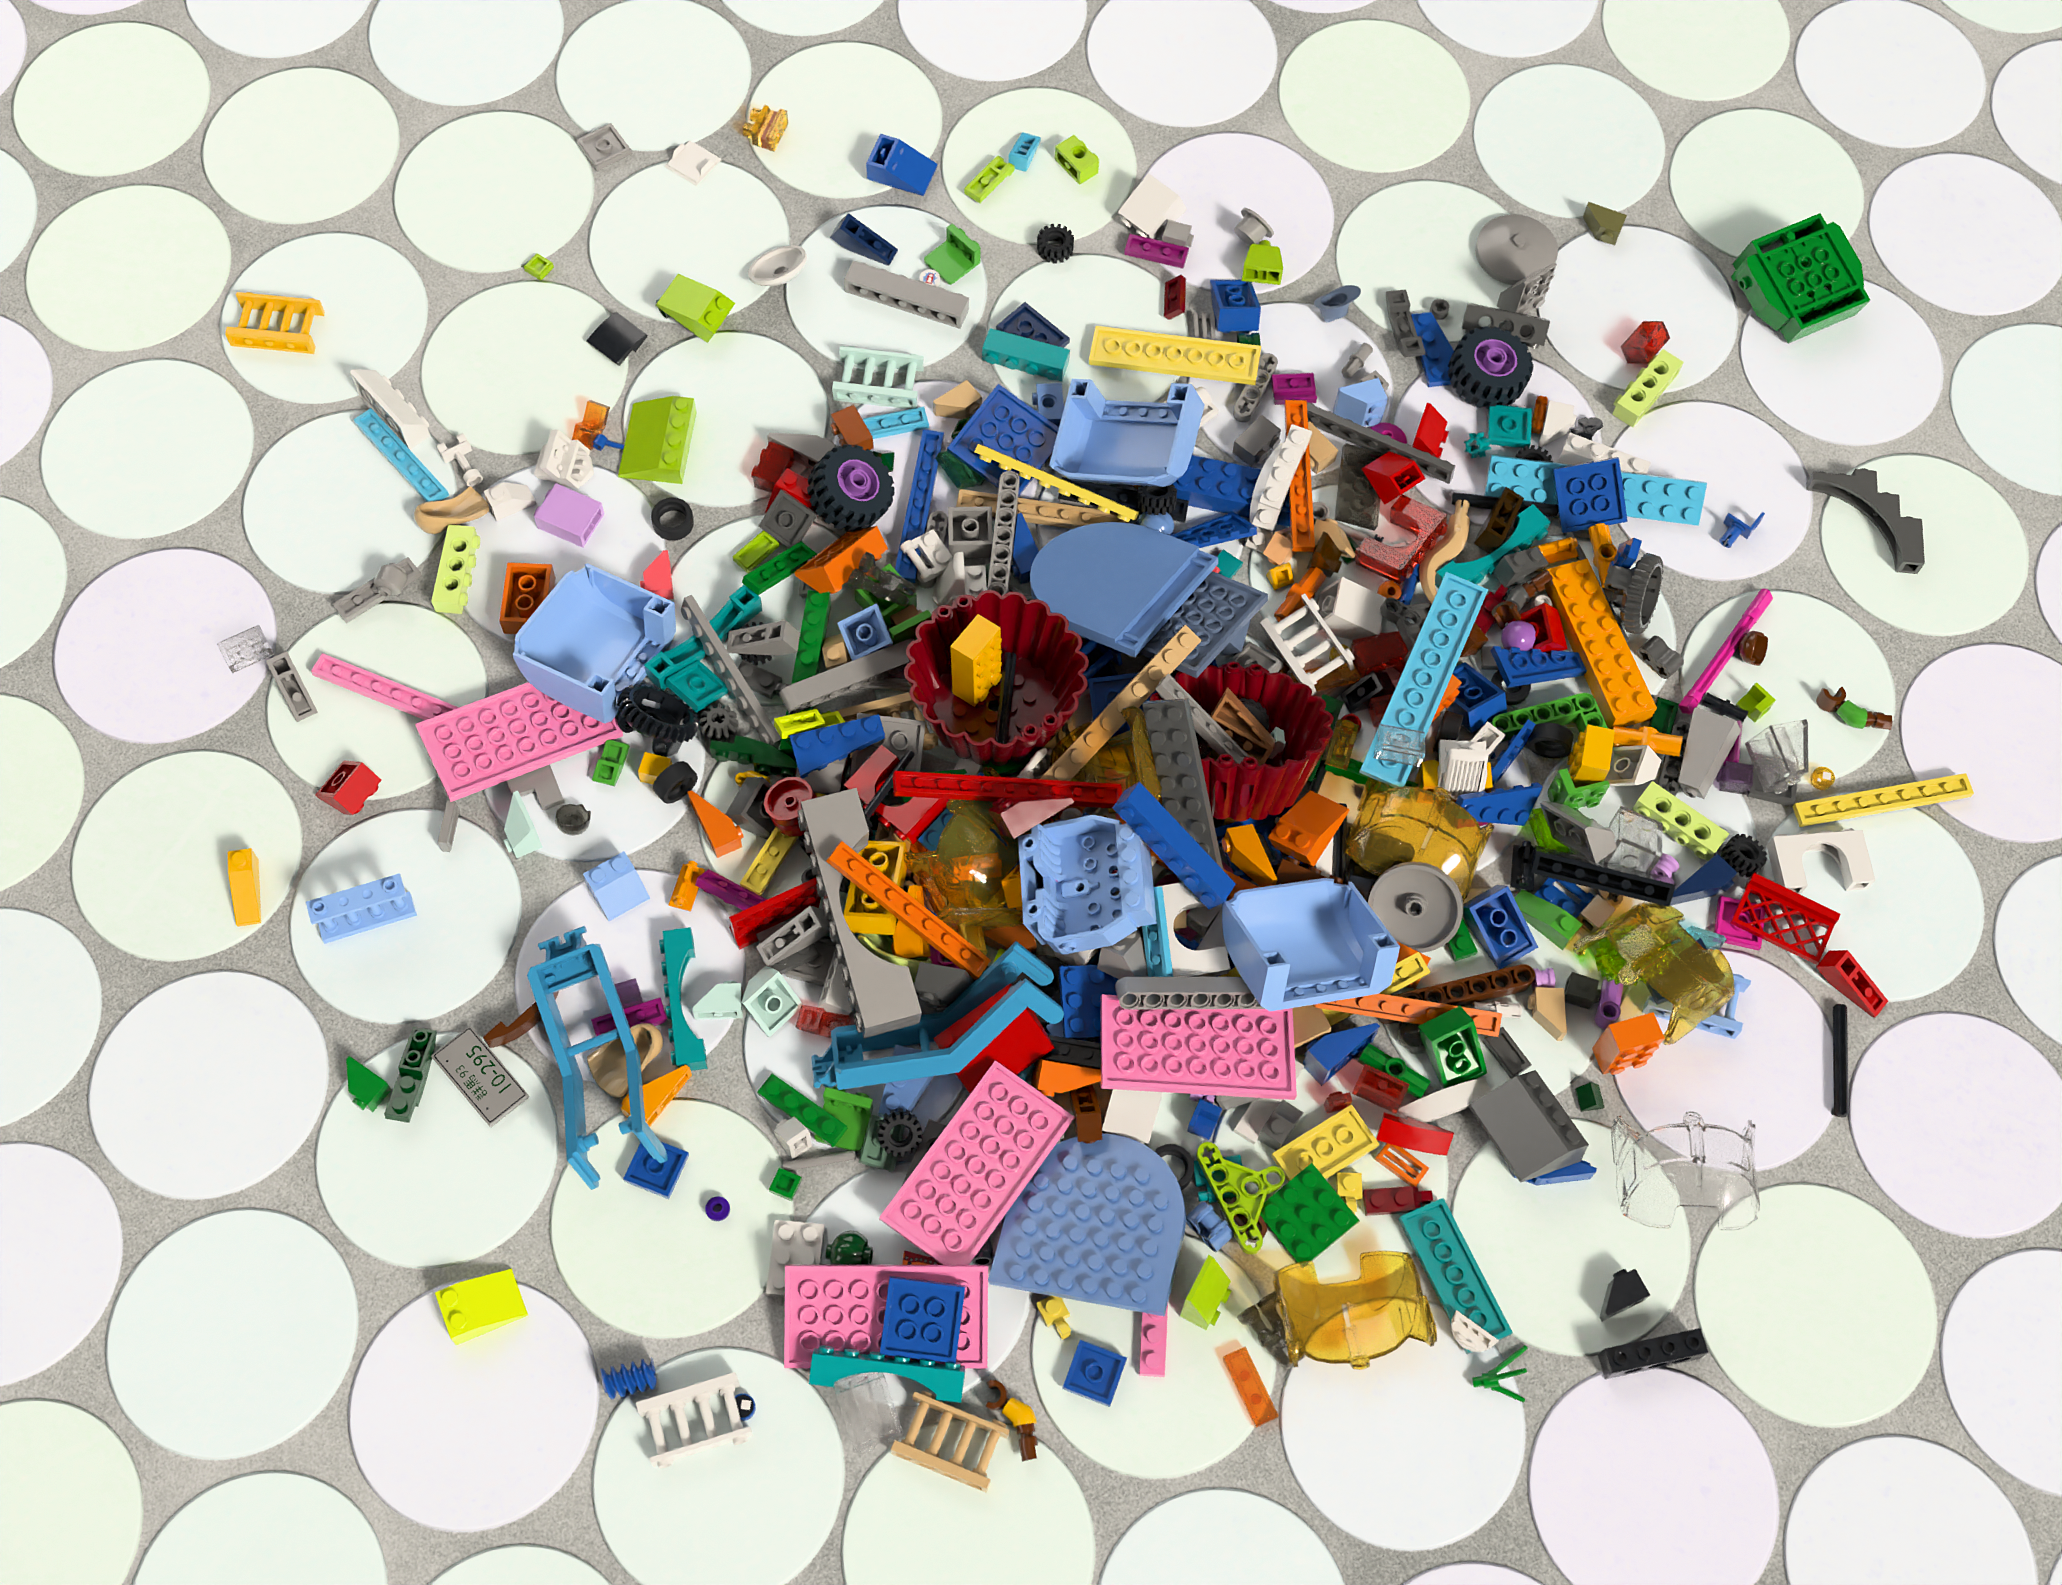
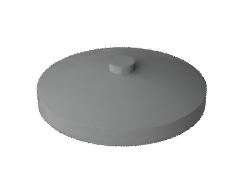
M1517 214L1503 215L1489 221L1481 229L1475 247L1477 260L1483 270L1492 278L1509 285H1514L1528 275L1556 263L1558 257V245L1552 232L1541 222L1531 217Z
M1405 862L1386 870L1374 883L1368 899L1369 906L1397 942L1420 953L1436 950L1449 942L1458 931L1463 916V899L1453 879L1438 867L1422 862Z

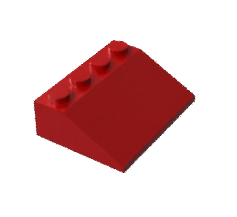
M1010 983L933 1039L938 1048H950L1014 985ZM1027 1007L960 1072L955 1074L971 1094L995 1060L1017 1075L1055 1047L1034 1011Z

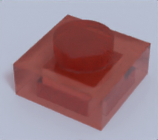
M1341 1091L1328 1095L1324 1103L1326 1114L1341 1111L1350 1106L1353 1102L1350 1092L1343 1094Z

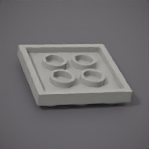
M857 713V719L873 716L871 714ZM880 716L885 738L852 753L850 778L881 745L896 755L899 760L907 750H912L915 756L904 771L920 772L926 721Z

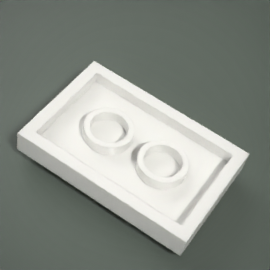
M775 1220L766 1296L785 1297V1265L821 1264L824 1224Z

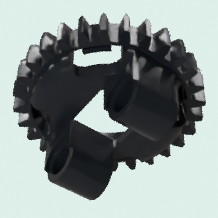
M639 684L629 685V687H625L617 700L618 711L621 712L618 717L619 728L625 733L637 731L646 737H654L652 751L656 755L669 757L678 753L683 741L689 742V739L692 740L698 730L699 720L694 710L690 709L689 705L684 704L682 699L676 698V695H671L668 691H662L661 688L656 689L652 685L647 687L645 684L641 686ZM647 699L659 703L661 706L659 709L643 705L642 701Z

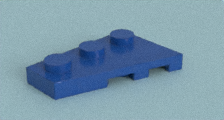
M1632 538L1619 544L1615 560L1611 561L1607 573L1610 566L1629 569L1637 559L1642 540Z
M1529 719L1519 733L1511 738L1508 743V749L1506 751L1502 750L1496 759V766L1494 768L1491 766L1493 788L1527 744L1536 725Z

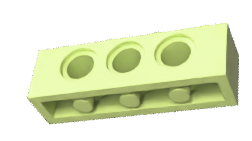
M1664 349L1658 355L1654 354L1647 364L1649 366L1646 369L1643 367L1637 374V380L1635 382L1631 381L1625 389L1626 393L1624 395L1620 394L1613 404L1616 407L1612 415L1634 428L1676 378L1684 362Z
M448 524L431 600L436 612L462 614L463 607L467 606V589L472 585L471 570L476 566L475 552L480 547V536H477L475 527Z
M1653 781L1632 808L1640 818L1648 820L1659 831L1667 833L1678 844L1686 846L1697 857L1709 861L1730 834ZM1656 807L1661 808L1664 812L1658 811ZM1676 821H1680L1683 826L1678 825ZM1695 834H1699L1702 839L1697 838Z

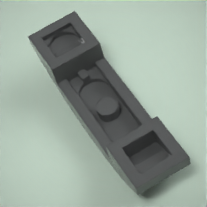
M1406 289L1386 291L1385 296L1389 320L1401 354L1404 357L1425 355L1421 336H1417L1410 313L1411 304Z

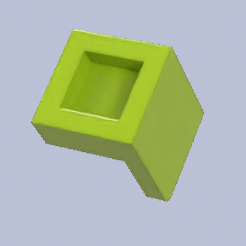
M1755 683L1749 692L1736 703V706L1748 710L1747 716L1755 723L1771 709L1776 699L1758 683Z

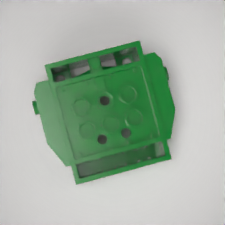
M1821 213L1751 241L1732 263L1736 270L1731 275L1733 282L1738 281L1740 289L1745 293L1756 315L1774 330H1780L1788 344L1857 315L1871 301L1863 288L1862 263L1841 227L1835 222L1827 224Z

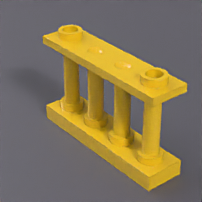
M251 292L236 293L239 304L243 309L238 327L226 328L225 335L230 346L314 354L316 347L309 332L314 315L324 316L325 314L320 300L262 295ZM252 309L264 310L258 329H246ZM272 311L284 312L279 331H267ZM293 313L305 314L300 333H288Z

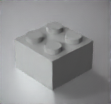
M948 507L949 552L952 556L957 552H963L964 558H991L993 544L992 507Z

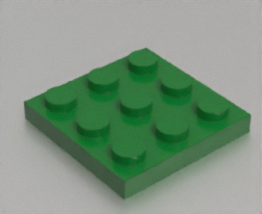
M1313 1163L1309 1164L1266 1200L1260 1213L1266 1224L1302 1268H1305L1360 1222L1358 1217Z

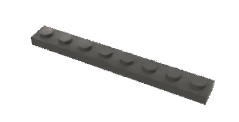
M1307 403L1308 422L1310 421L1316 428L1379 455H1384L1391 451L1412 459L1416 462L1422 473L1447 484H1450L1456 465L1434 457L1428 452L1415 449L1409 444L1394 440L1390 436L1375 432L1369 427L1354 423L1350 419L1335 415L1331 411L1316 407L1312 403Z

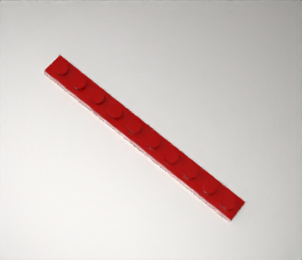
M894 771L893 773L894 796L995 802L1003 797L1007 799L1062 795L1073 799L1074 803L1069 806L1113 808L1122 795L1121 784L910 771Z

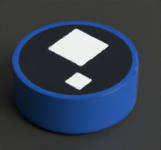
M738 1394L735 1396L740 1419L741 1421L749 1420L756 1411L754 1399L748 1394Z

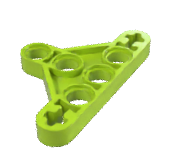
M1204 1142L1198 1147L1197 1161L1240 1248L1246 1254H1256L1263 1245V1238L1257 1227V1222L1267 1194L1281 1188L1285 1180L1284 1172L1276 1166H1271L1257 1172L1223 1159L1215 1144ZM1204 1149H1207L1208 1152H1213L1211 1160L1214 1165L1209 1169L1207 1167L1210 1166L1211 1162L1207 1156H1202ZM1221 1170L1225 1174V1180L1216 1182L1212 1178V1172ZM1271 1172L1278 1174L1280 1182L1275 1185L1270 1184L1266 1178L1267 1174ZM1248 1182L1255 1183L1258 1186V1192L1255 1194L1247 1193L1244 1188L1245 1184ZM1225 1192L1234 1193L1236 1201L1233 1204L1224 1202L1222 1196ZM1236 1214H1243L1247 1218V1224L1238 1226L1234 1223L1233 1217ZM1249 1227L1252 1228V1230H1249L1248 1232L1250 1238L1252 1240H1257L1255 1248H1253L1251 1245L1245 1244L1248 1240L1245 1231Z

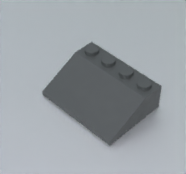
M1536 1070L1512 1078L1469 1104L1470 1110L1520 1183L1581 1162L1589 1146Z

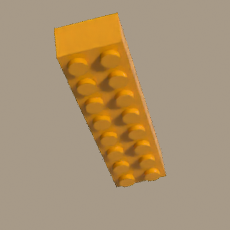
M1588 558L1547 569L1553 579L1544 584L1545 591L1551 599L1553 607L1559 610L1563 631L1572 651L1579 653L1587 671L1584 677L1608 729L1613 730L1614 726L1627 727L1649 721L1657 707Z

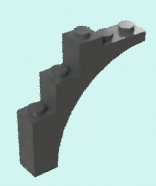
M1861 468L1855 469L1852 475L1844 473L1832 474L1823 471L1812 472L1806 482V490L1827 494L1855 507L1871 520L1887 541L1894 559L1895 571L1918 574L1925 564L1922 519L1911 516L1901 517L1898 494H1891L1889 492L1878 493L1877 471Z

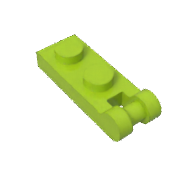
M999 155L996 156L964 188V194L981 203L1007 176L1012 175L1015 166L1010 162H1004V159Z

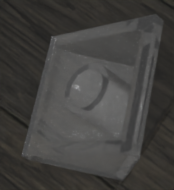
M1379 724L1373 758L1419 767L1425 757V732Z

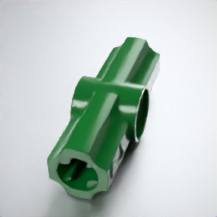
M1370 1043L1366 1046L1358 1060L1360 1064L1382 1076L1387 1084L1396 1085L1417 1099L1423 1096L1431 1083L1429 1079L1407 1067L1402 1059L1393 1058ZM1389 1068H1396L1400 1074L1393 1075L1390 1073Z

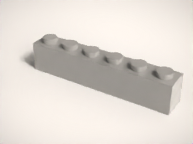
M853 260L844 278V291L958 329H961L969 311V297L963 294L947 291L942 287H935L923 281H916L904 275H897L885 269L869 266L863 262L860 263Z

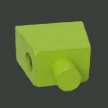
M1262 240L1259 244H1251L1244 262L1242 281L1281 285L1283 263L1280 248L1278 246H1271L1268 240Z

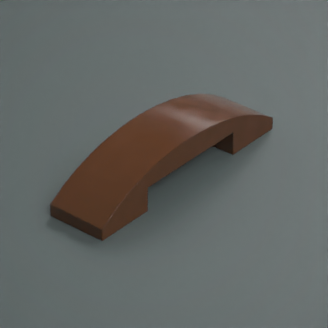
M559 991L553 993L555 1000L558 996ZM537 1003L532 1004L508 1027L500 1021L483 1037L487 1046L494 1048L507 1044L532 1029L542 1019Z

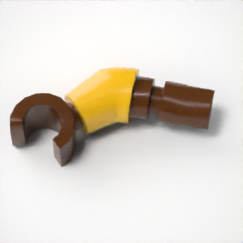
M997 1380L987 1381L986 1384L990 1389H999L1001 1391V1397L995 1403L988 1401L985 1407L990 1410L1003 1409L1002 1414L1012 1422L1013 1428H1016L1017 1435L1021 1437V1439H1018L1022 1462L1036 1459L1035 1447L1038 1446L1037 1437L1033 1436V1432H1035L1034 1424L1037 1423L1034 1411L1022 1401L1014 1397L1010 1399L1006 1387Z

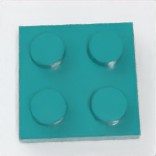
M1503 405L1490 406L1488 409L1487 438L1491 439L1489 444L1517 448L1528 446L1529 448L1531 445L1532 409Z
M699 660L668 677L665 683L670 690L696 713L729 692L726 684Z

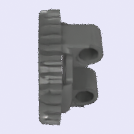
M1646 553L1641 557V560L1637 561L1635 567L1631 569L1619 566H1610L1604 587L1613 591L1610 603L1620 608V616L1624 622L1626 632L1641 634L1650 624L1654 610H1656L1660 588L1662 587L1664 565L1660 556Z

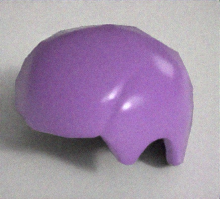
M1524 621L1510 622L1502 631L1501 642L1504 649L1510 650L1511 647L1520 648V651L1531 650L1535 642V629L1533 625Z

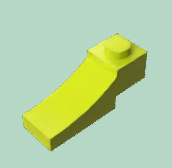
M818 709L774 718V727L781 739L790 738V735L844 723L845 721L839 711L821 715Z

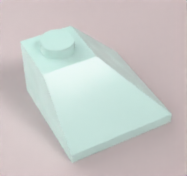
M518 790L513 792L504 829L507 839L503 840L508 852L513 851L516 858L542 848L536 829Z
M767 965L749 980L742 999V1004L768 1037L775 1033L804 1006L780 972Z

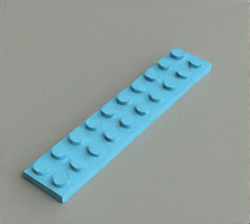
M1491 455L1484 496L1500 497L1505 487L1522 496L1524 501L1557 504L1553 468L1570 465ZM1621 471L1627 517L1699 526L1707 487L1706 482Z
M1445 573L1359 773L1398 790H1403L1488 589L1451 573Z

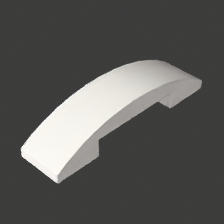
M1479 1078L1427 1095L1399 1108L1397 1111L1401 1118L1407 1119L1409 1117L1429 1124L1433 1120L1469 1108L1470 1103L1489 1093L1491 1089L1485 1078Z

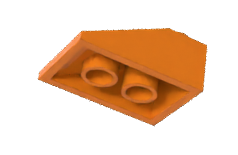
M1310 790L1280 818L1268 838L1275 849L1314 867L1350 810Z
M1038 1059L1034 1063L1035 1069L1033 1070L1031 1086L1043 1095L1054 1097L1055 1092L1064 1093L1101 1081V1070Z

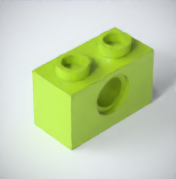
M1075 135L1055 146V160L1079 185L1098 174V156L1092 153L1085 143Z

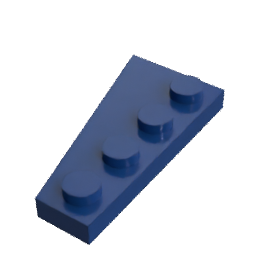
M1432 312L1411 314L1417 336H1421L1425 349V355H1421L1420 359L1428 387L1451 385V378L1448 377V364L1454 352L1452 346Z
M1231 512L1170 536L1202 548L1257 535V527Z
M1493 646L1490 650L1507 688L1583 676L1587 671L1578 652L1552 650L1550 653L1542 652L1541 649L1520 651V648L1515 647L1507 650L1501 649V646Z
M878 714L790 735V742L800 778L804 779L808 777L809 773L815 770L820 771L826 768L828 764L838 759L840 761L848 757V754L856 750L860 751L884 739L885 733L880 715Z
M1536 782L1531 783V786L1528 787L1517 785L1509 790H1504L1503 788L1494 789L1491 793L1480 791L1461 794L1458 796L1450 815L1455 820L1525 826L1543 786Z

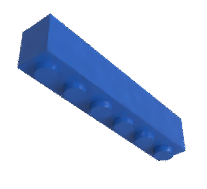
M1140 782L1126 789L1113 806V809L1209 910L1224 903L1236 883Z

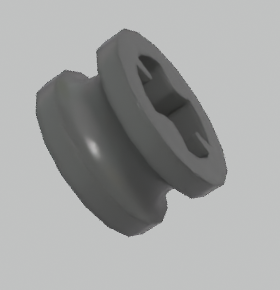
M1436 299L1432 302L1429 312H1432L1436 320H1443L1448 315L1449 303L1444 299Z

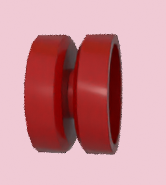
M787 777L777 781L770 787L765 795L764 806L774 825L782 834L789 837H799L805 833V830H800L797 819V811L801 810V802L818 797L806 780L799 777Z

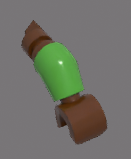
M1843 687L1839 688L1834 696L1830 695L1828 689L1822 688L1817 696L1816 702L1820 709L1826 712H1835L1837 710L1836 713L1847 725L1853 728L1863 729L1870 726L1887 730L1892 728V715H1885L1881 712L1872 713L1865 708L1857 706L1850 700L1845 701L1846 691Z

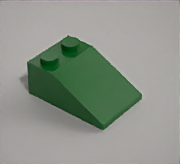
M1461 1006L1418 1026L1422 1043L1442 1089L1475 1080L1488 1074L1474 1020Z

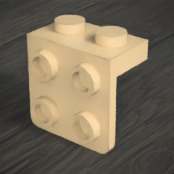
M1313 1005L1292 1008L1294 1049L1331 1031V1026L1321 1008H1315Z

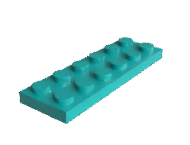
M1444 1198L1400 1216L1399 1221L1450 1322L1457 1310L1498 1340L1510 1336L1513 1332ZM1464 1348L1466 1354L1472 1353V1351Z

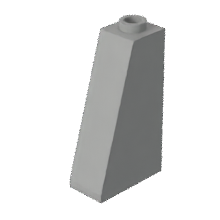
M1694 708L1678 780L1685 795L1691 798L1696 796L1705 798L1741 732L1736 720L1700 708Z

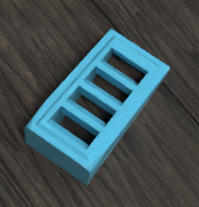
M1022 132L1009 153L1008 163L1013 164L1015 169L1026 172L1039 146L1041 137Z

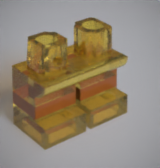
M765 104L762 109L752 108L750 121L755 122V124L745 122L742 128L743 135L752 138V145L775 152L789 124L787 110L779 109L778 112L773 111Z

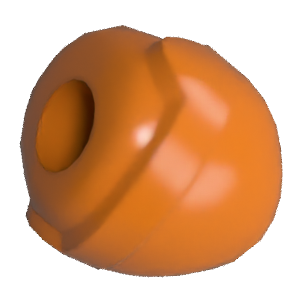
M1388 580L1379 586L1377 594L1386 597V599L1395 598L1398 600L1401 596V589L1394 581Z

